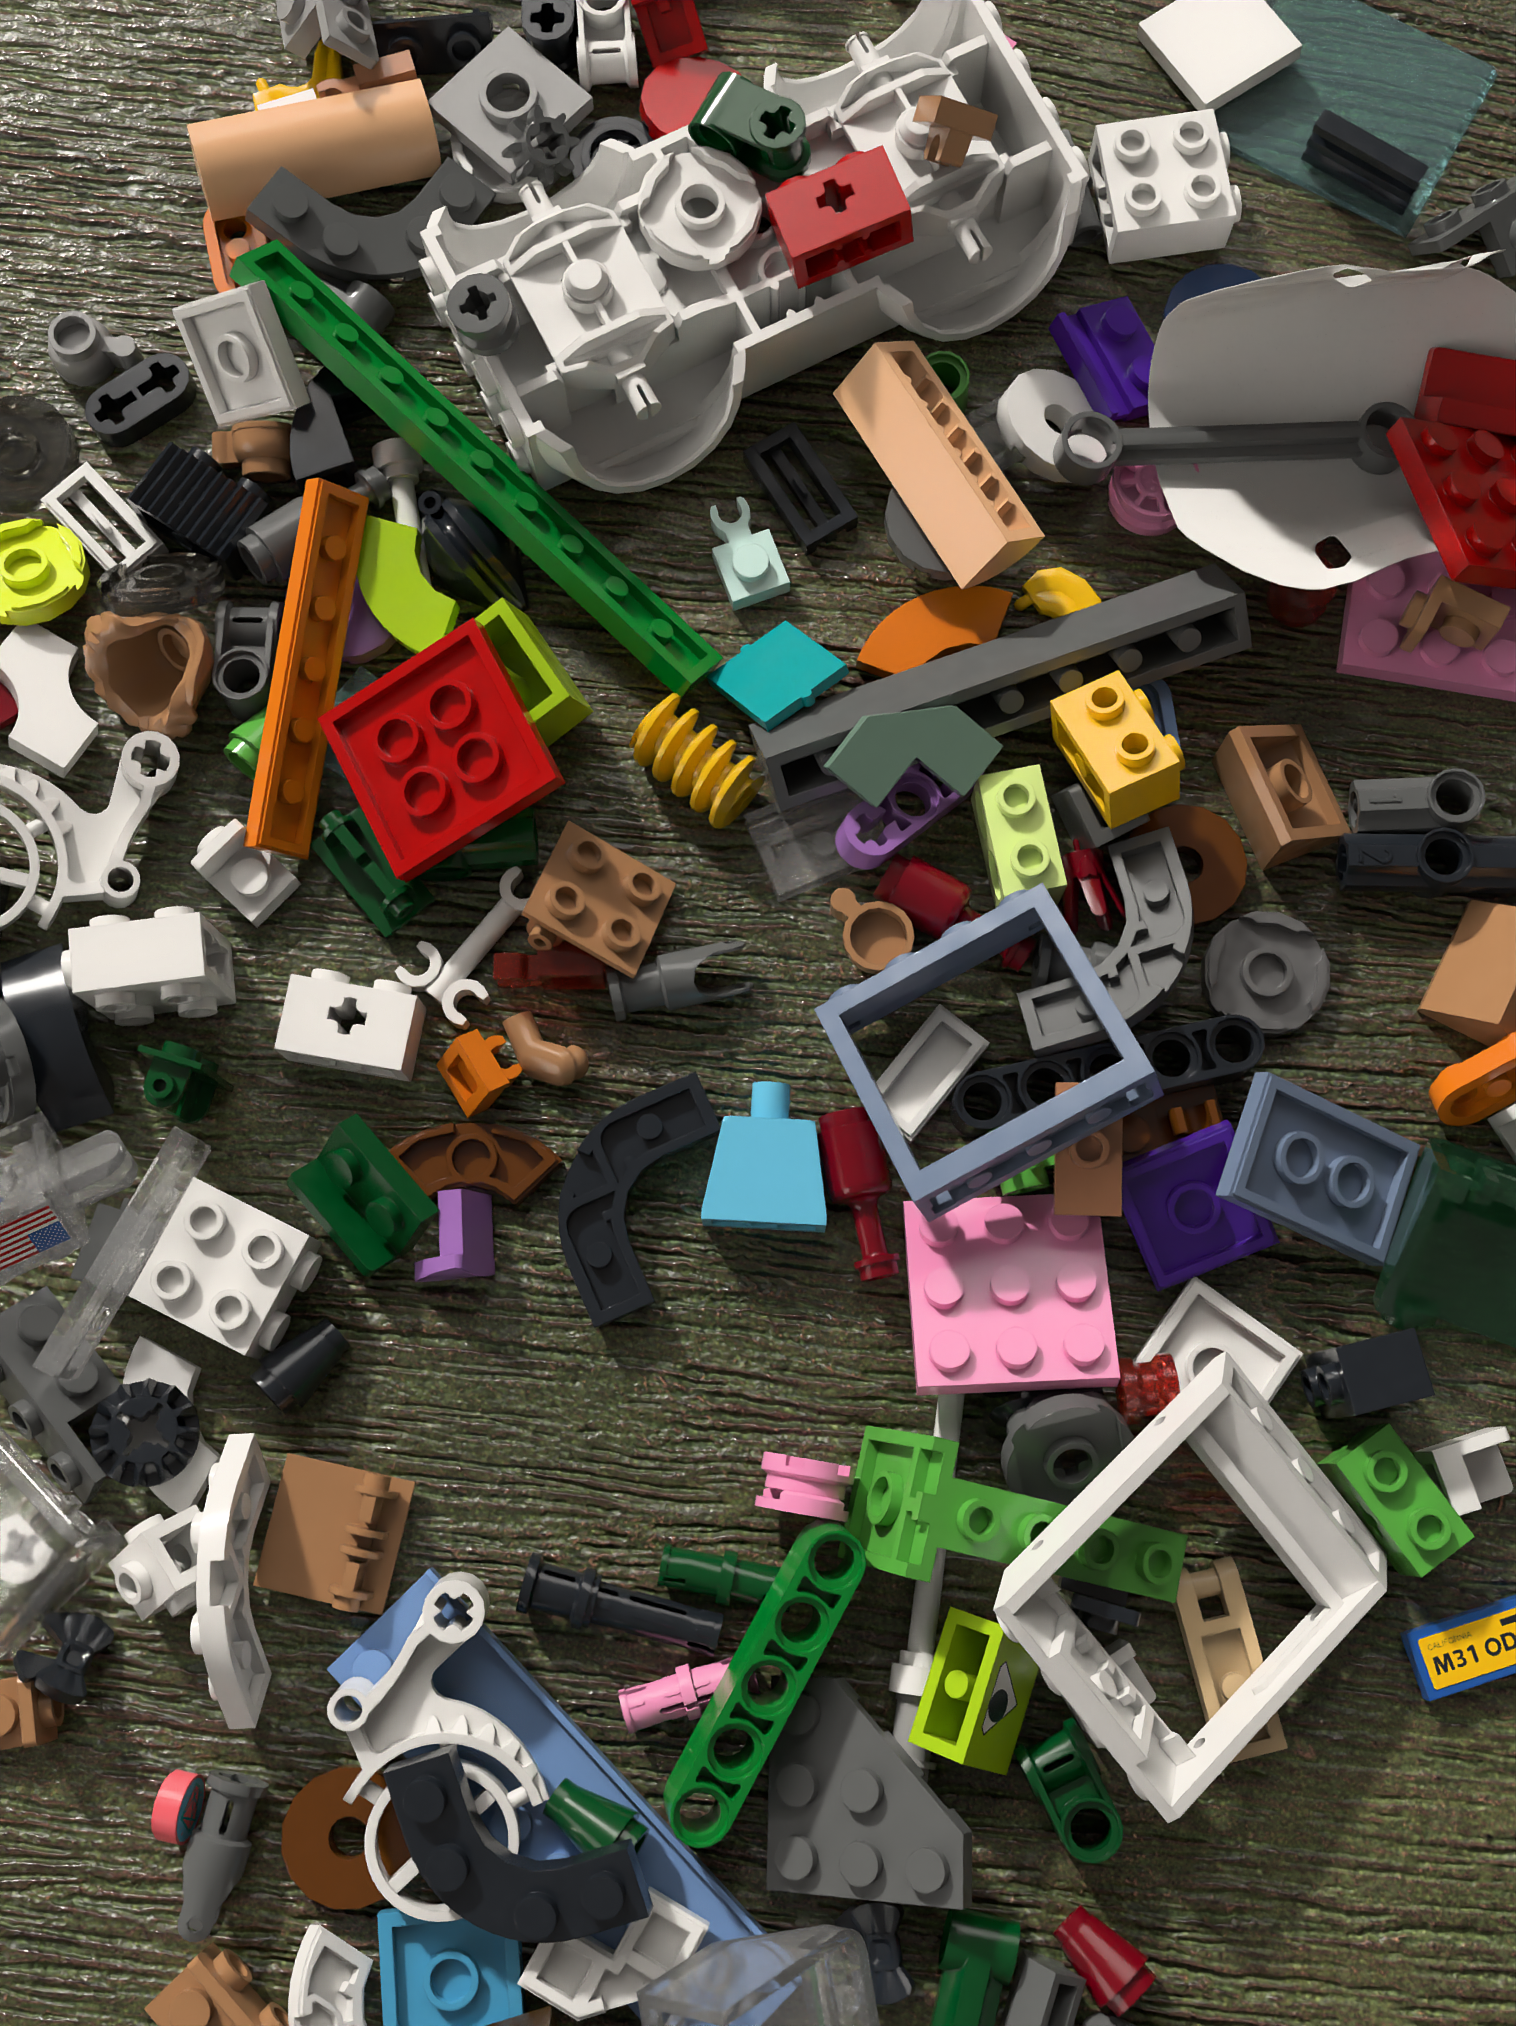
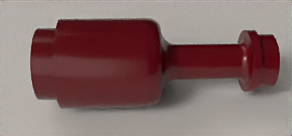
M897 853L872 896L879 901L892 903L903 910L915 929L935 940H939L942 934L951 926L964 921L972 922L982 916L970 906L972 891L969 886L915 855L909 860ZM1029 936L998 953L1003 957L1000 966L1005 969L1008 966L1019 972L1037 939Z
M865 1107L848 1108L823 1115L818 1118L821 1130L817 1134L819 1155L830 1200L834 1204L847 1205L853 1213L862 1253V1260L854 1263L855 1270H859L861 1282L898 1275L897 1261L900 1260L898 1253H888L878 1211L879 1198L889 1193L892 1188V1180L883 1142Z

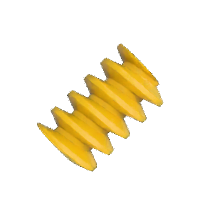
M672 693L653 708L639 724L629 744L630 749L634 748L633 758L640 766L646 767L653 764L652 774L656 780L666 782L672 779L671 790L677 797L683 798L691 794L689 802L691 809L697 813L710 810L708 818L710 824L714 828L721 829L734 821L749 805L762 787L765 776L762 775L756 780L750 777L756 758L752 755L747 756L736 765L731 762L737 747V743L733 739L717 749L712 746L718 732V727L715 724H710L697 734L693 728L699 717L698 710L695 708L690 709L679 718L674 715L681 696L677 693Z

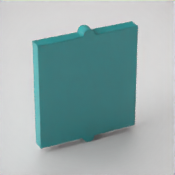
M785 620L753 644L743 645L739 654L706 677L711 687L769 732L802 707L812 706L817 696L847 676L849 670L843 661Z

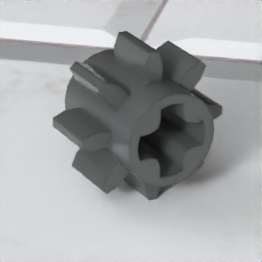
M535 105L528 112V125L518 118H514L508 124L506 129L516 139L501 154L502 157L513 158L514 164L518 168L515 180L520 182L526 176L538 177V181L546 189L553 183V169L559 175L565 177L574 170V164L566 155L580 143V139L574 136L569 137L568 131L563 125L566 119L564 113H561L555 119L544 117L540 105ZM535 137L539 146H548L550 154L546 158L542 149H533L531 141Z

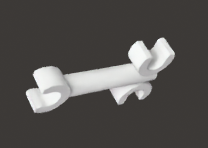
M517 866L508 869L501 878L499 887L502 898L445 965L440 953L433 945L420 941L416 947L425 958L430 960V967L427 972L416 976L410 974L401 966L395 970L399 980L403 984L412 987V991L426 992L441 1004L447 1019L459 1029L466 1030L470 1026L468 1020L461 1013L457 1012V1003L462 997L467 995L475 996L485 1005H488L491 1001L485 987L478 981L466 979L467 976L518 916L522 914L529 899H518L513 895L515 887L524 878L522 870Z

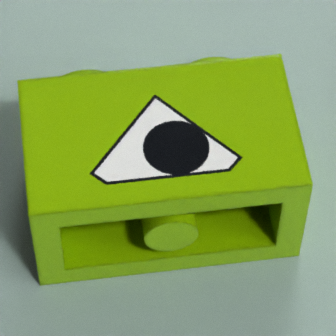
M950 1606L908 1742L960 1764L1007 1775L1039 1666L1020 1643L1013 1642L1006 1636L999 1623Z

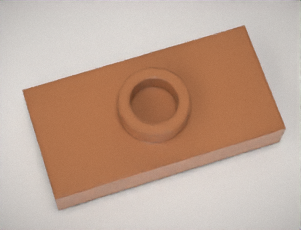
M1056 1082L1055 1096L1079 1083ZM1123 1118L1054 1154L1053 1215L1122 1216Z

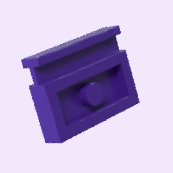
M1128 296L1079 308L1077 313L1067 316L1065 312L1057 314L1048 329L1093 412L1104 414L1113 421L1123 419L1124 422L1149 415V375L1155 345Z

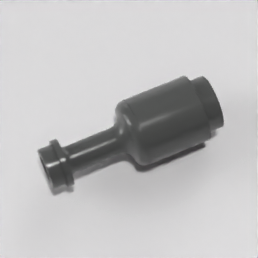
M374 466L365 471L362 469L354 474L356 484L348 488L351 491L368 497V505L375 510L383 508L385 502L393 497L388 481ZM303 496L293 499L246 528V537L237 541V549L245 565L263 585L274 579L282 582L290 577Z

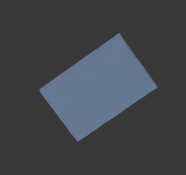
M1257 1072L1254 1075L1216 1196L1369 1266L1384 1267L1421 1145L1270 1072Z

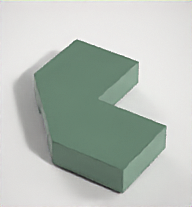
M948 705L912 711L873 714L860 718L823 767L870 806L877 808L914 760L919 762L957 795L965 796L1002 749L1003 745L957 706Z

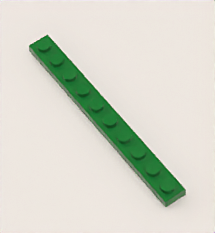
M273 240L236 257L229 276L240 286L265 280L281 325L334 373L347 388L352 390L383 419L393 431L399 434L431 464L438 473L464 495L480 513L486 516L512 540L526 556L531 558L561 586L572 599L577 601L617 641L642 662L659 681L682 698L715 670L723 657L525 471H520L517 464L279 240Z

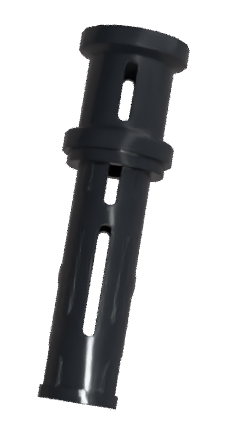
M532 1553L521 1586L516 1612L526 1615L530 1609L562 1617L570 1620L571 1628L581 1630V1627L588 1628L590 1623L604 1627L607 1626L668 1645L672 1644L690 1649V1651L713 1658L724 1614L690 1607L669 1599L622 1588L602 1581L603 1575L598 1574L596 1569L587 1567L581 1573L545 1563L542 1554Z

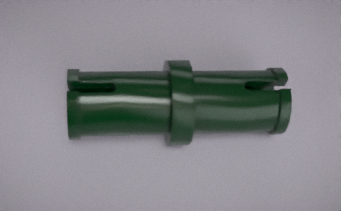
M665 1544L657 1587H669L716 1596V1604L729 1606L730 1599L761 1605L781 1567L738 1559L739 1552L725 1550L724 1556Z

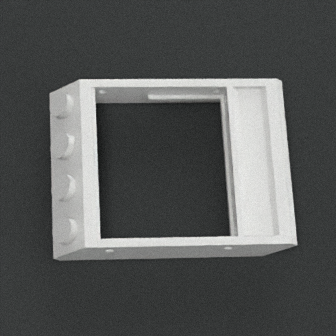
M1225 1351L1216 1356L1004 1570L993 1611L996 1613L1000 1627L1006 1636L1013 1642L1020 1643L1040 1667L1041 1674L1048 1687L1055 1694L1064 1696L1083 1719L1085 1728L1094 1743L1101 1748H1106L1124 1769L1135 1793L1141 1799L1149 1800L1166 1822L1170 1823L1185 1813L1387 1591V1552L1229 1353ZM1184 1440H1186L1317 1604L1188 1744L1179 1734L1172 1732L1061 1597L1058 1593L1061 1589L1051 1578L1066 1560Z

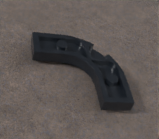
M696 1071L626 1102L603 1118L585 1137L577 1149L578 1153L572 1162L564 1186L561 1189L558 1222L562 1250L568 1268L596 1330L656 1303L630 1244L625 1221L629 1195L643 1173L663 1159L719 1135L720 1124Z
M455 1744L392 1763L384 1771V1779L404 1840L421 1876L432 1891L449 1908L473 1925L492 1934L512 1940L531 1943H554L582 1938L650 1917L653 1903L631 1838L567 1858L534 1860L512 1853L490 1835L477 1811Z

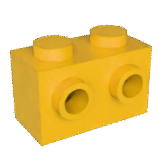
M1119 670L1050 701L1053 739L1110 829L1180 798V771L1185 769V759L1181 748L1171 734L1165 736L1161 734L1154 723L1153 709L1147 696L1141 689L1133 691Z

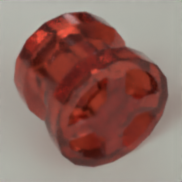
M1316 553L1326 568L1335 569L1333 564L1324 556ZM1271 582L1267 591V606L1271 615L1280 623L1289 627L1303 628L1314 624L1323 615L1327 605L1334 598L1338 586L1309 592V590L1281 586Z
M1170 1353L1155 1354L1150 1362L1136 1363L1130 1357L1118 1358L1120 1380L1117 1387H1115L1119 1413L1123 1416L1127 1425H1137L1144 1417L1158 1415L1180 1393L1178 1374Z

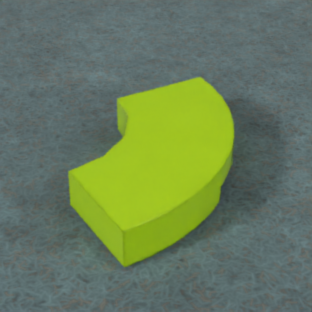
M367 515L356 574L360 589L372 613L386 631L402 646L412 653L418 654L453 631L460 607L455 600L435 591L425 579L420 562L422 535L418 528Z

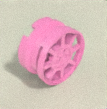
M1193 464L1196 471L1199 472L1198 465ZM1115 466L1108 486V506L1116 521L1125 529L1144 536L1162 535L1175 529L1177 525L1161 489L1156 466Z
M763 1453L761 1469L767 1472L765 1487L769 1488L764 1489L763 1496L756 1495L755 1506L847 1522L849 1512L843 1511L844 1503L840 1500H844L846 1487L854 1483L855 1467L841 1466L835 1463L778 1453Z

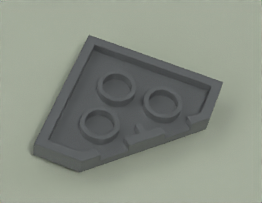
M780 1674L771 1675V1690L777 1685ZM811 1675L769 1753L766 1890L959 1910L972 1906V1830L953 1808L947 1809L922 1779L925 1776L922 1770L889 1731H882L859 1703L861 1697L844 1677Z

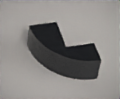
M324 366L306 388L311 402L296 409L291 427V465L296 483L303 496L306 480L322 478L346 489L356 484L354 474L359 470L343 425L376 414L352 390L347 388L334 373Z
M62 943L1 962V983L4 1001L14 1014L24 1036L33 1068L36 1102L52 1133L114 1113V1083L88 1035V1003L73 994L72 989L67 988L63 979L61 956L62 952L66 949Z

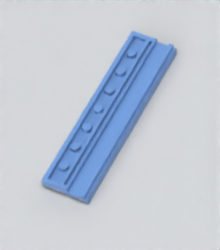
M433 1567L429 1568L415 1584L327 1668L340 1685L352 1677L366 1678L375 1685L388 1672L400 1654L407 1638L415 1628L422 1614L425 1598L439 1579L442 1578ZM447 1593L441 1595L447 1601V1604L441 1611L445 1618L450 1621L453 1617L460 1615L466 1621L472 1619L466 1613L469 1606L461 1597L453 1599ZM484 1622L473 1637L462 1644L434 1671L432 1680L438 1693L447 1698L463 1701L485 1710L498 1718L515 1733L533 1756L544 1778L550 1797L558 1785L565 1778H568L584 1789L640 1812L638 1821L650 1829L643 1846L637 1854L647 1888L649 1886L710 1922L703 1940L674 1993L627 2004L646 2026H759L806 1979L805 1973L689 1846L676 1837L673 1829ZM351 1696L362 1708L360 1701L356 1697ZM440 1744L421 1746L402 1754L408 1759L440 1749ZM457 1744V1751L461 1759L477 1763L489 1770L503 1783L508 1792L522 1786L516 1776L494 1757L475 1748ZM467 1778L474 1799L484 1787ZM495 1800L480 1817L490 1835L508 1849L506 1820L499 1804ZM548 1800L536 1806H532L530 1801L517 1808L520 1822L518 1855L541 1861L567 1858L581 1853L561 1829L543 1814ZM629 1923L590 1936L615 1950Z

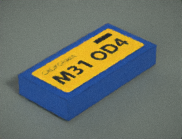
M1516 1594L1400 1632L1424 1700L1433 1701L1516 1673Z

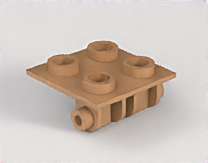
M568 820L521 914L530 919L526 927L529 934L528 942L536 950L546 952L550 951L552 947L561 944L563 940H566L633 979L636 976L676 883Z
M287 1453L253 1586L332 1604L331 1607L343 1611L358 1613V1610L383 1615L416 1482Z

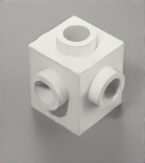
M196 1504L166 1520L163 1519L161 1514H156L132 1528L124 1535L128 1545L108 1563L115 1575V1583L120 1595L127 1603L133 1605L142 1622L166 1608L173 1618L197 1604V1554L192 1548L190 1536L192 1519L195 1513L200 1512Z

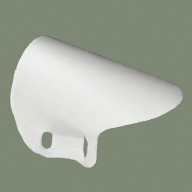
M1506 249L1479 253L1455 261L1395 271L1348 264L1324 266L1259 279L1187 299L1166 316L1158 332L1149 375V426L1154 428L1358 421L1369 407L1380 402H1393L1402 405L1414 416L1428 351L1432 347H1442L1516 360V292L1499 280L1479 270L1469 268L1486 257L1504 252ZM1470 259L1466 266L1460 264L1462 260ZM1347 268L1363 273V275L1334 278L1333 276L1334 273ZM1367 425L1366 430L1371 442L1383 451L1393 452L1386 436L1388 429L1380 425ZM1351 458L1198 463L1199 472L1196 471L1193 464L1155 465L1161 489L1177 528L1187 538L1238 569L1281 586L1304 590H1325L1338 585L1356 582L1405 559L1439 552L1426 523L1422 520L1421 511L1400 466L1388 474L1376 475L1359 468ZM1329 536H1335L1350 553L1351 559L1343 567L1328 569L1315 553L1316 544Z

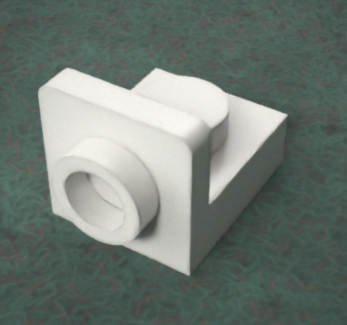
M233 819L225 827L219 826L213 829L202 839L197 848L198 854L191 860V865L258 928L301 883L271 853L244 847L246 828L237 819Z

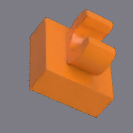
M478 1029L456 1037L436 1064L467 1118L489 1109L503 1090L509 1087L523 1070L519 1063L506 1069L501 1068L494 1055L506 1043L504 1037L494 1035L484 1040Z

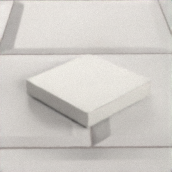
M1176 0L1138 23L1137 38L1198 111L1214 109L1215 111L1300 59L1302 44L1265 0Z
M265 280L172 308L173 315L219 427L297 409L311 402Z
M1193 1277L1188 1280L1124 1372L1118 1384L1153 1410L1160 1413L1216 1356L1227 1351L1268 1404H1270L1303 1353L1200 1279Z

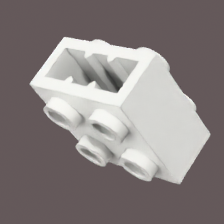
M1214 109L1096 125L1088 163L1093 179L1100 222L1104 228L1103 237L1109 264L1225 248L1233 224L1240 221L1242 202L1238 186L1230 185L1227 173L1230 163L1229 139L1226 132L1219 133Z
M185 906L165 907L154 912L155 918L130 921L129 917L123 915H103L90 919V926L68 929L69 950L63 951L61 956L64 982L68 989H72L73 994L94 1007L96 1011L101 1012L111 1020L115 1019L116 1025H145L154 1022V1014L178 1011L180 1017L185 1018L207 1017L218 1012L217 1006L236 1004L231 943L200 912L194 913L193 908Z
M193 1177L129 1296L245 1356L260 1359L265 1349L273 1351L285 1335L291 1318L285 1312L296 1291H306L316 1277L322 1262V1257L317 1255V1252L323 1242Z

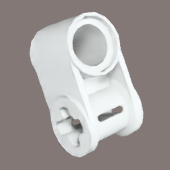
M576 0L579 36H576L580 87L586 92L591 90L592 85L627 83L630 88H639L635 33L632 32L629 0ZM604 7L611 8L606 11H597V9Z

